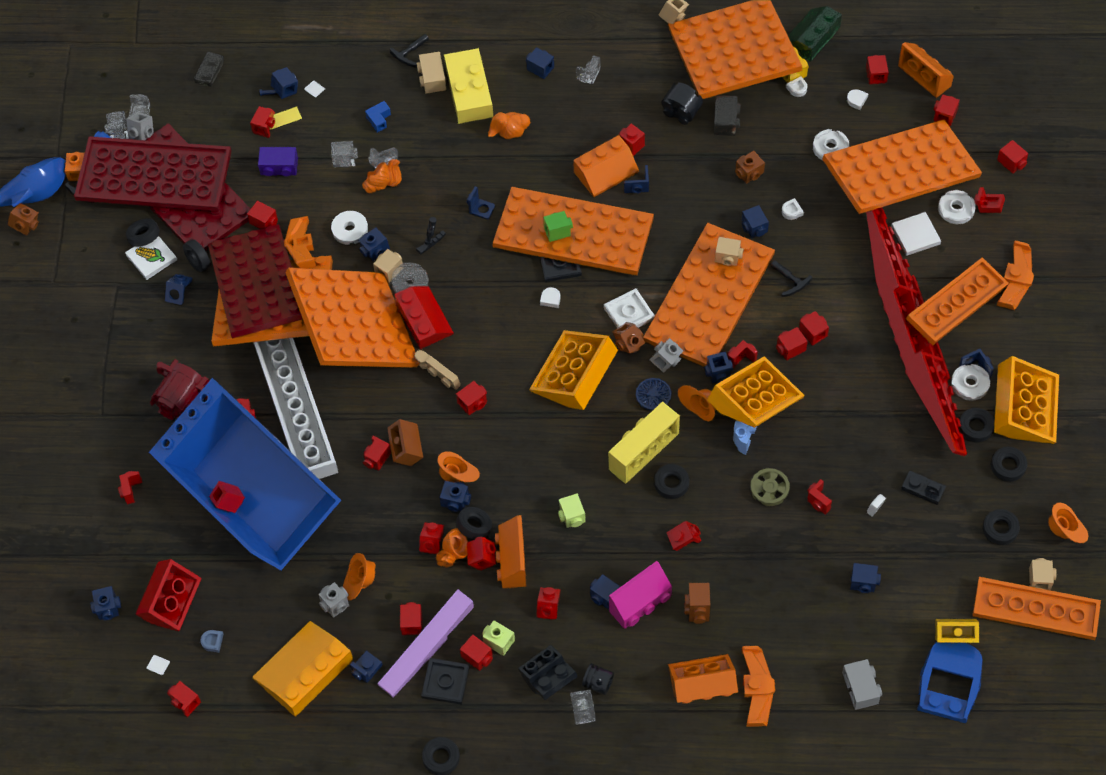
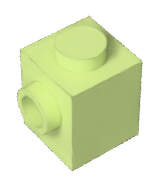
M578 494L559 499L560 510L558 515L560 521L565 522L567 528L582 525L585 522V512Z
M493 621L490 626L487 625L482 632L483 642L503 656L515 641L514 632L496 621Z

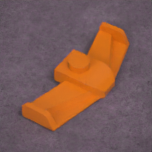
M308 216L290 219L286 238L284 239V247L287 252L290 253L295 263L304 269L316 267L315 260L309 252L314 250L311 233L306 234L309 224Z
M1014 241L1013 243L1014 264L1008 263L1004 276L1009 285L996 305L1011 310L1017 308L1028 288L1032 285L1034 278L1031 248L1028 243Z
M743 646L742 654L750 675L743 676L744 697H752L746 727L767 726L772 698L775 693V680L770 675L762 649L759 646Z

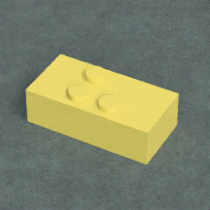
M479 48L445 54V68L458 124L492 118L493 106Z
M662 401L645 418H641L636 423L635 428L631 431L628 430L623 435L622 440L608 452L609 470L625 484L630 481L679 434L680 415Z

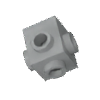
M137 112L126 118L128 138L147 140L152 136V116Z
M669 338L664 343L662 341L658 343L654 348L656 352L650 358V361L664 373L670 366L675 367L681 360L679 356L683 350Z
M334 582L331 585L325 586L319 593L321 601L319 605L324 612L328 611L334 618L349 607L347 599L349 595L342 586L338 587Z

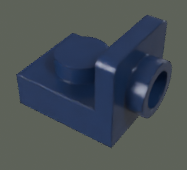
M366 651L356 663L351 662V674L360 681L362 679L368 683L383 664L379 659Z

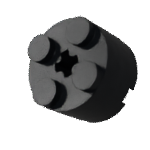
M678 82L677 85L674 83L661 101L664 108L663 113L667 117L671 118L673 116L680 123L687 125L702 106L703 99L701 96L697 97L694 94L696 91L692 87L684 83Z

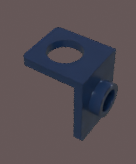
M645 165V180L624 181V193L638 194L649 192L648 165Z
M475 186L467 198L469 214L488 220L495 208V204L479 199L478 187ZM480 206H487L489 208L486 213H481L478 209Z
M175 274L166 281L165 301L182 305L185 286L192 282L193 278ZM172 289L179 292L178 299L171 297L170 291Z
M981 349L961 358L959 367L962 365L967 366L977 361L980 367L988 373L989 378L992 377L994 371L992 362Z

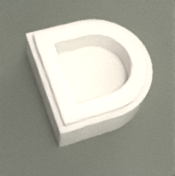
M800 76L786 83V88L793 96L801 97L807 92V83Z
M857 89L851 90L847 95V103L851 107L860 110L868 98V93Z
M795 198L785 202L782 206V215L788 220H794L804 214Z
M552 287L545 289L541 295L540 305L559 308L560 292Z
M879 494L870 504L867 513L873 517L886 498Z

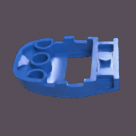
M936 642L930 649L921 670L919 686L920 703L917 710L967 723L968 715L974 706L981 687L982 656L980 652L967 643ZM932 668L973 679L968 701L927 690Z

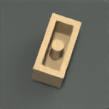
M440 52L419 55L420 62L416 63L418 73H422V76H419L420 86L425 88V94L445 91L446 82Z

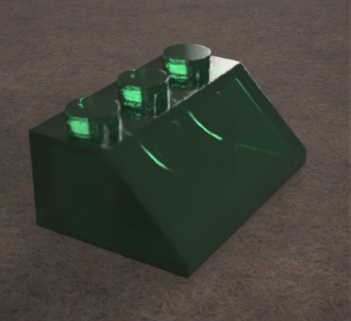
M828 6L811 9L788 35L792 46L798 50L799 55L811 62L840 28L842 14Z

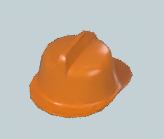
M687 385L679 388V400L687 409L705 421H711L715 417L716 408L707 400L712 392L711 390L702 389L698 391Z
M443 452L438 456L439 473L445 481L453 483L474 482L479 478L480 473L478 469L458 454Z
M1064 503L1053 505L1052 514L1048 520L1051 531L1061 538H1069L1077 543H1085L1089 537L1088 531L1073 510Z
M356 553L351 558L344 580L343 588L349 595L347 597L348 600L355 599L361 589L372 584L375 578V563L366 560L365 556L361 553Z

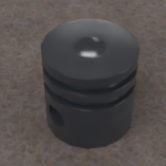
M591 663L584 675L582 686L586 687L587 685V688L606 695L612 684L614 672L602 667L599 668V666H594Z

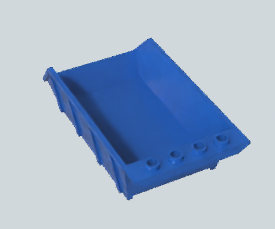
M213 378L149 452L251 554L279 570L286 566L341 501L332 490ZM218 481L238 486L245 498L235 513L216 508L209 496Z

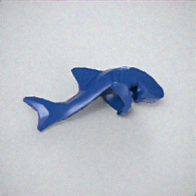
M53 157L26 166L20 171V174L0 189V207L8 205L15 207L20 203H36L51 197L60 188L65 179L66 160L61 157Z

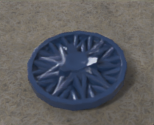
M659 378L645 379L636 388V399L642 408L653 411L662 401L668 405L671 400V389L665 381Z

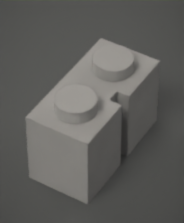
M868 659L844 665L842 673L847 688L852 690L849 694L854 709L857 710L879 704L882 690L880 685L875 682V669L873 665H869Z

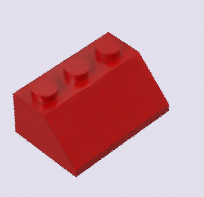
M411 286L394 294L395 304L419 349L454 334L429 286Z
M172 559L158 561L136 615L151 624L180 631L202 578Z

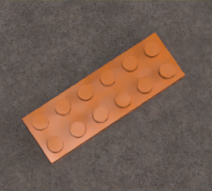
M981 258L911 312L906 320L934 345L1005 289L1009 283L984 258Z
M979 577L973 616L1095 640L1101 600Z

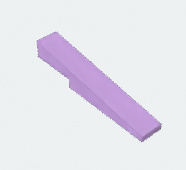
M457 590L378 682V686L394 697L448 640L447 636L474 608L473 601L460 590Z

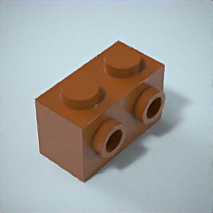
M399 419L387 428L393 462L412 466L423 458L418 425L416 423Z
M689 583L688 594H685L684 603L685 615H689V622L702 624L709 621V583Z

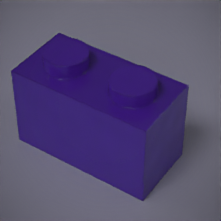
M260 147L258 160L260 175H297L298 155L296 147Z

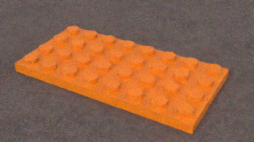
M945 120L824 154L822 158L859 214L979 178L982 174Z
M511 187L493 241V247L637 276L654 214ZM565 211L567 218L570 217L573 224L571 236L549 242L543 226V217Z
M707 223L643 337L644 342L657 346L660 341L664 343L670 338L683 350L680 357L703 367L706 366L707 356L722 352L773 258L775 250ZM719 237L741 240L740 248H744L742 259H738L737 266H727L715 262V252Z

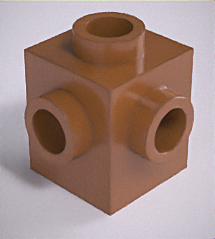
M755 151L743 155L736 161V175L743 179L746 184L752 180L754 181L764 173L765 162Z
M20 203L10 212L8 226L28 235L31 230L34 231L38 226L39 221L37 218L39 212Z
M626 322L612 332L616 339V346L620 351L635 353L640 349V346L645 344L642 338V331L633 323Z

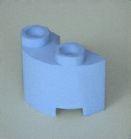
M736 420L733 441L738 447V451L746 455L751 442L749 439L751 434L755 433L757 427L754 428Z

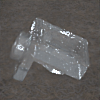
M593 55L591 61L587 62L586 68L577 66L576 79L584 83L593 84L601 68L600 57Z
M142 94L130 95L131 107L128 117L137 112L149 115L151 105L148 96Z
M591 690L570 693L575 724L596 721Z

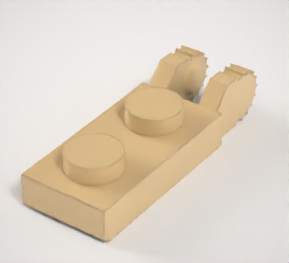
M417 350L414 356L422 369H427L432 376L441 378V382L448 388L451 386L457 390L460 387L458 376L426 352Z

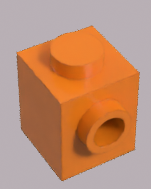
M66 153L65 173L68 181H78L85 153Z

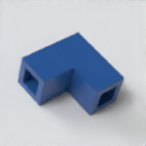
M385 101L365 111L366 118L377 132L387 128L384 118L390 116L391 112Z

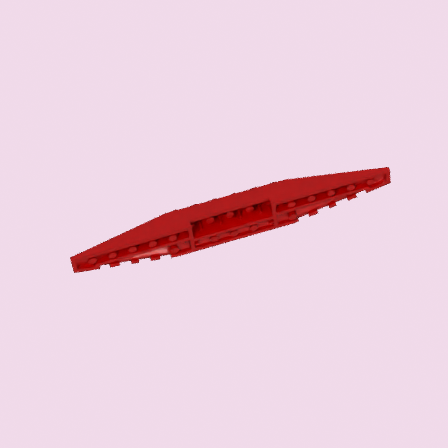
M883 208L867 211L875 277L879 289L878 293L882 298L883 308L888 315L889 325L893 330L894 340L900 351V358L904 362L905 373L952 453L966 456L967 451L963 434L958 429L961 426L960 420L955 417L954 412L957 410V406L954 402L952 403L951 396L954 395L953 388L948 385L950 375L939 343L937 342L932 345L906 320L911 312L924 303L914 275L911 276L907 269L910 265L907 259L903 260L899 252L902 250L900 244H895L892 237L894 231L892 227L887 226V217Z

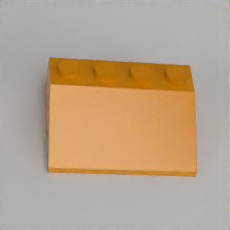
M564 330L529 390L568 408L584 410L618 349L607 335Z
M764 356L716 384L707 400L721 414L755 428L799 401L805 395Z
M1014 356L998 364L994 432L1011 439L1055 444L1059 375Z
M309 621L252 678L296 717L353 661L351 651L337 638Z

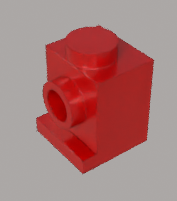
M259 106L250 122L252 132L269 138V130L275 124V112L270 108Z
M373 436L371 438V446L368 445L364 451L365 459L363 464L369 469L374 468L379 471L390 456L391 448L390 444Z
M181 681L173 685L167 692L172 699V705L179 710L182 709L186 717L201 703L199 696Z

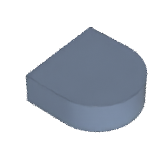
M208 630L204 632L200 639L202 647L206 651L219 653L224 635L223 631Z

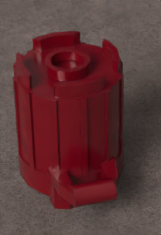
M176 359L169 366L163 362H158L157 373L165 378L151 396L150 404L151 406L156 404L160 408L158 413L170 420H173L174 417L178 418L207 385L209 379L205 376L202 377L192 368L178 363Z

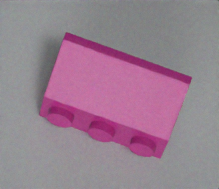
M658 561L609 595V612L624 629L629 625L634 626L640 617L644 614H650L654 611L655 606L659 603H665L670 599L672 586Z

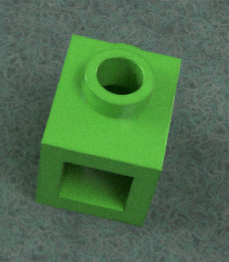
M565 211L543 217V226L549 242L571 236L573 224L571 218H567Z

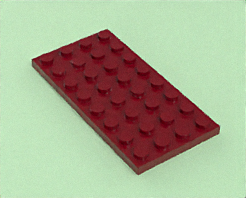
M169 123L146 140L187 143ZM226 183L219 211L149 206L183 244L194 239L205 251L209 249V243L224 239L249 221L247 213L250 211L247 204Z
M89 136L74 198L77 201L219 211L232 150L230 146Z
M279 224L234 235L222 240H215L208 244L232 339L303 319L285 273L292 266L287 250L284 247Z

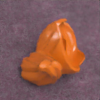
M499 112L491 120L488 137H494L497 133L505 139L521 137L524 130L530 125V118L526 114L516 112L506 114Z
M392 159L388 165L386 162H382L374 171H369L367 179L362 184L364 190L371 194L385 189L387 185L395 187L400 184L402 180L401 171L398 166L400 161Z
M458 528L452 529L444 537L442 550L436 555L438 566L447 568L453 566L456 559L467 557L468 540Z

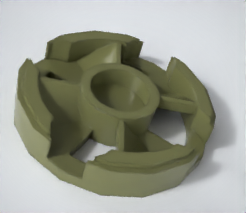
M766 468L758 471L753 476L750 491L753 498L762 502L763 505L775 506L781 504L788 496L790 483L783 472L773 468ZM778 475L783 478V482L779 484L775 481ZM759 476H760V477L763 476V478H764L765 481L763 482V481L759 480L758 477H759ZM777 491L783 494L777 499L774 496ZM762 492L764 493L763 497L759 496L758 494Z

